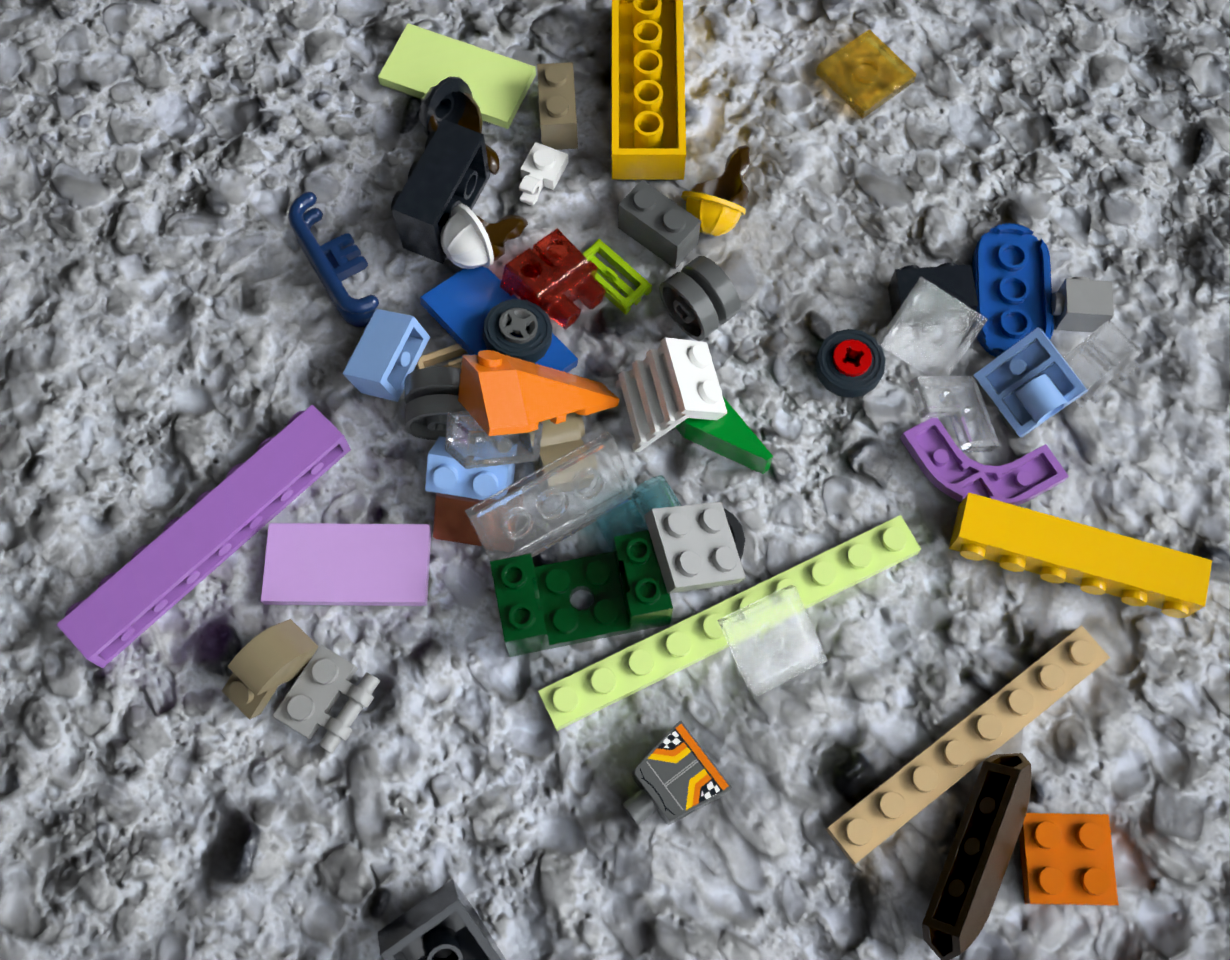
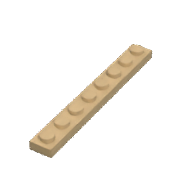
M1081 625L825 830L852 865L856 864L1110 659L1109 655Z

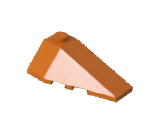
M492 350L479 351L478 355H462L458 401L488 436L528 433L538 430V425L541 421L550 419L554 424L566 422V415L573 412L586 416L617 407L619 404V398L603 383Z

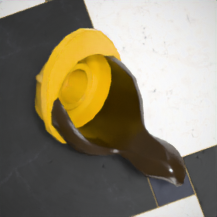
M740 146L730 153L725 164V171L720 177L695 184L690 191L682 192L681 198L686 201V211L701 220V233L710 236L723 235L735 227L741 215H745L746 209L744 206L748 202L749 190L743 182V178L751 165L749 158L750 148L748 146Z

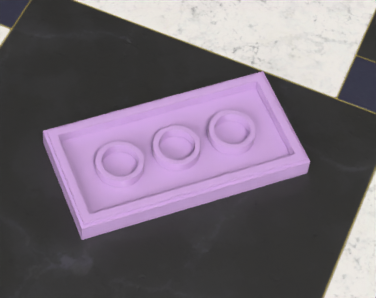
M269 523L261 602L264 605L427 606L431 526L430 524Z

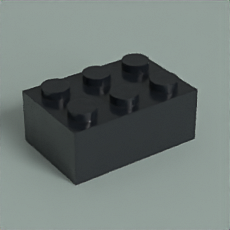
M442 119L436 132L432 131L429 134L423 155L419 161L413 162L409 170L407 183L402 191L396 192L391 203V211L403 249L443 264L447 257L441 246L440 235L443 226L451 217L453 208L458 204L462 203L471 210L473 209L490 178L484 134Z

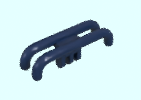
M305 192L293 201L288 213V220L295 233L297 242L342 318L350 325L357 328H365L379 305L378 298L375 295H368L355 299L348 294L341 281L366 269L368 262L364 256H360L361 251L357 245H353L354 239L349 233H345L321 246L318 244L310 229L315 223L322 220L323 213L319 208H312L305 212L308 208L315 205L317 197L313 192Z

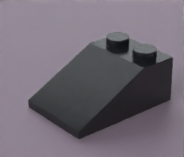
M453 879L378 931L380 955L384 960H506L477 912Z

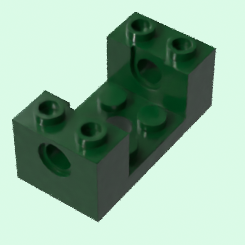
M649 530L615 536L614 551L537 567H534L531 553L490 561L503 636L509 657L670 625L673 605L670 593L668 594ZM579 590L590 592L594 597L593 604L584 610L576 609L570 602L575 592Z

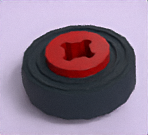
M846 329L836 331L824 340L816 355L815 369L819 381L827 390L837 396L854 398L864 396L876 388L884 375L886 358L882 346L874 337L860 330ZM846 357L852 358L856 362L848 361Z

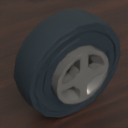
M511 299L500 302L491 308L484 320L483 340L487 350L535 363L544 357L551 345L552 324L548 314L539 305L528 300ZM514 332L516 335H520L521 337H515L511 335V333Z

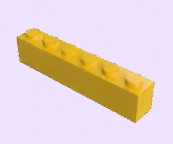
M969 492L958 506L949 549L960 552L962 557L969 560L981 561L986 559L1000 563V567L1008 571H1029L1039 574L1042 580L1050 583L1060 584L1068 582L1080 586L1083 592L1089 594L1103 595L1106 593L1120 597L1123 603L1131 606L1141 607L1149 605L1162 609L1161 612L1174 618H1186L1205 607L1212 560Z

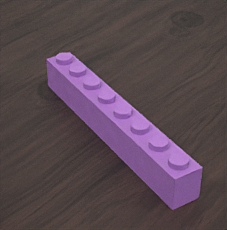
M313 404L305 411L297 412L290 418L287 426L275 437L265 439L257 448V452L246 462L235 465L227 473L226 479L217 487L202 493L195 501V505L182 517H176L164 527L163 533L153 542L138 548L124 567L118 572H113L103 578L98 585V589L85 600L73 604L66 611L65 617L56 625L87 660L104 668L351 450L344 435Z

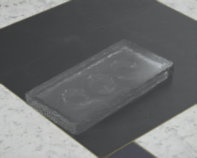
M607 431L465 510V513L489 561L529 553L532 554L533 558L635 500L637 496L615 439Z

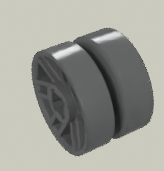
M705 256L696 257L685 265L681 272H676L659 286L661 300L671 318L689 337L697 341L705 339L718 329L719 324L726 323L741 310L740 298L731 280L714 261Z
M445 366L427 367L413 371L406 376L404 381L406 402L405 430L409 434L427 440H437L439 436L459 439L469 436L477 430L478 423L458 401L461 369Z

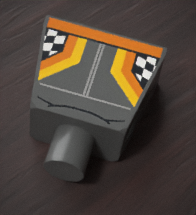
M679 721L633 770L632 777L641 790L622 803V806L636 825H639L656 811L666 824L670 825L725 796L732 787L683 722Z

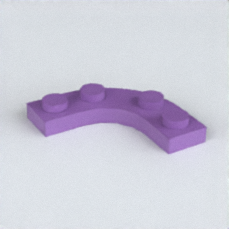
M936 415L903 432L900 440L927 479L944 494L959 502H962L969 492L1017 506L1061 484L1069 477L1046 444L1014 462L1001 466L980 464L968 458L957 447Z

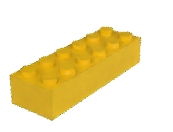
M612 0V180H684L686 117L683 0Z

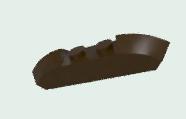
M1022 753L996 754L983 761L922 922L923 939L941 960H951L962 954L978 937L991 913L1021 831L1030 799L1031 763Z

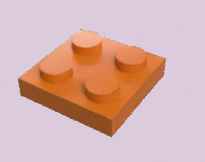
M1026 813L1019 833L1025 904L1119 905L1109 814Z

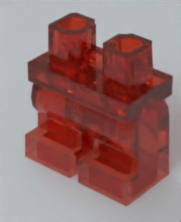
M558 228L535 243L532 250L528 248L505 264L500 285L510 296L516 293L521 300H528L539 305L548 314L549 319H553L565 330L576 322L581 313V309L573 302L579 299L588 309H594L603 301L606 293L603 286L595 279L598 267L591 260L587 261L585 256Z

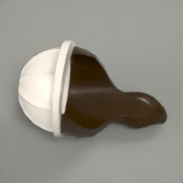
M461 203L453 208L451 217L442 228L440 235L441 246L447 258L461 268L474 269L481 266L488 268L494 261H497L505 254V242L518 238L524 228L528 226V222L521 216L508 215L496 223H488L477 216L469 207Z

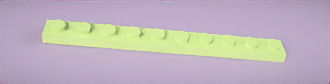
M899 515L539 690V696L556 731H559L917 555L921 548L904 519Z

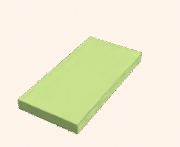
M408 23L382 68L378 80L382 86L421 99L431 87L436 86L442 80L450 76L460 77L468 84L473 99L480 108L482 120L509 129L536 76V67Z

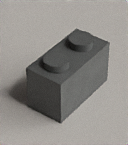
M641 180L618 204V228L676 269L698 245L701 220L645 181Z

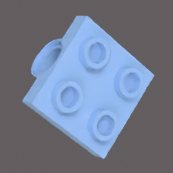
M1039 327L974 374V377L1019 437H1024L1088 391Z

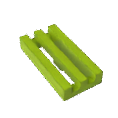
M598 239L573 261V268L625 315L631 310L633 304L637 305L641 302L643 295L647 296L652 292V285L601 239ZM599 253L634 284L637 289L634 291L611 268L602 263L595 254ZM586 262H588L592 267H594L602 276H604L611 284H613V285H614L620 292H622L627 298H625L624 296H622L615 288H613L606 280H604L596 271H594Z

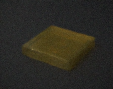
M870 29L818 64L816 74L862 119L914 83L917 76Z

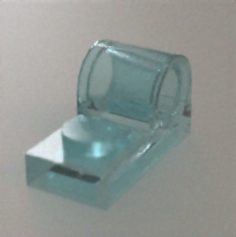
M659 475L638 486L633 491L631 500L597 517L596 525L611 550L614 551L615 536L648 530L644 515L651 509L682 505L665 477Z

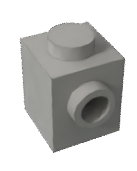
M1087 277L1066 278L1058 291L1054 292L1051 296L1052 315H1055V330L1101 333L1114 316L1112 281L1090 280Z

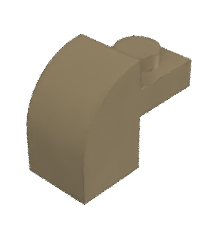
M291 619L276 624L254 637L233 658L228 665V668L233 673L222 689V692L250 720L262 713L279 685L300 676L319 646Z

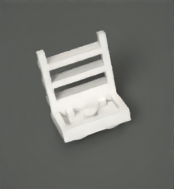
M665 337L660 341L661 347L648 350L646 352L647 357L643 361L636 360L632 363L633 368L629 372L622 371L618 374L619 379L615 382L616 388L622 389L636 440L632 444L633 452L642 451L687 418L718 420L727 414L707 342Z

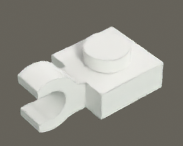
M535 142L520 168V175L523 178L519 186V190L523 191L520 201L534 206L543 187L554 190L568 164V154Z

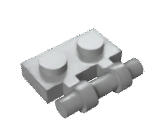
M320 645L273 714V717L309 740L312 739L320 726L328 731L318 745L333 754L341 740L346 741L353 731L350 726L362 708H368L374 699L371 694L380 680L366 672L357 686L352 684L350 680L358 668L338 654ZM343 694L349 699L335 719L328 715L340 695Z

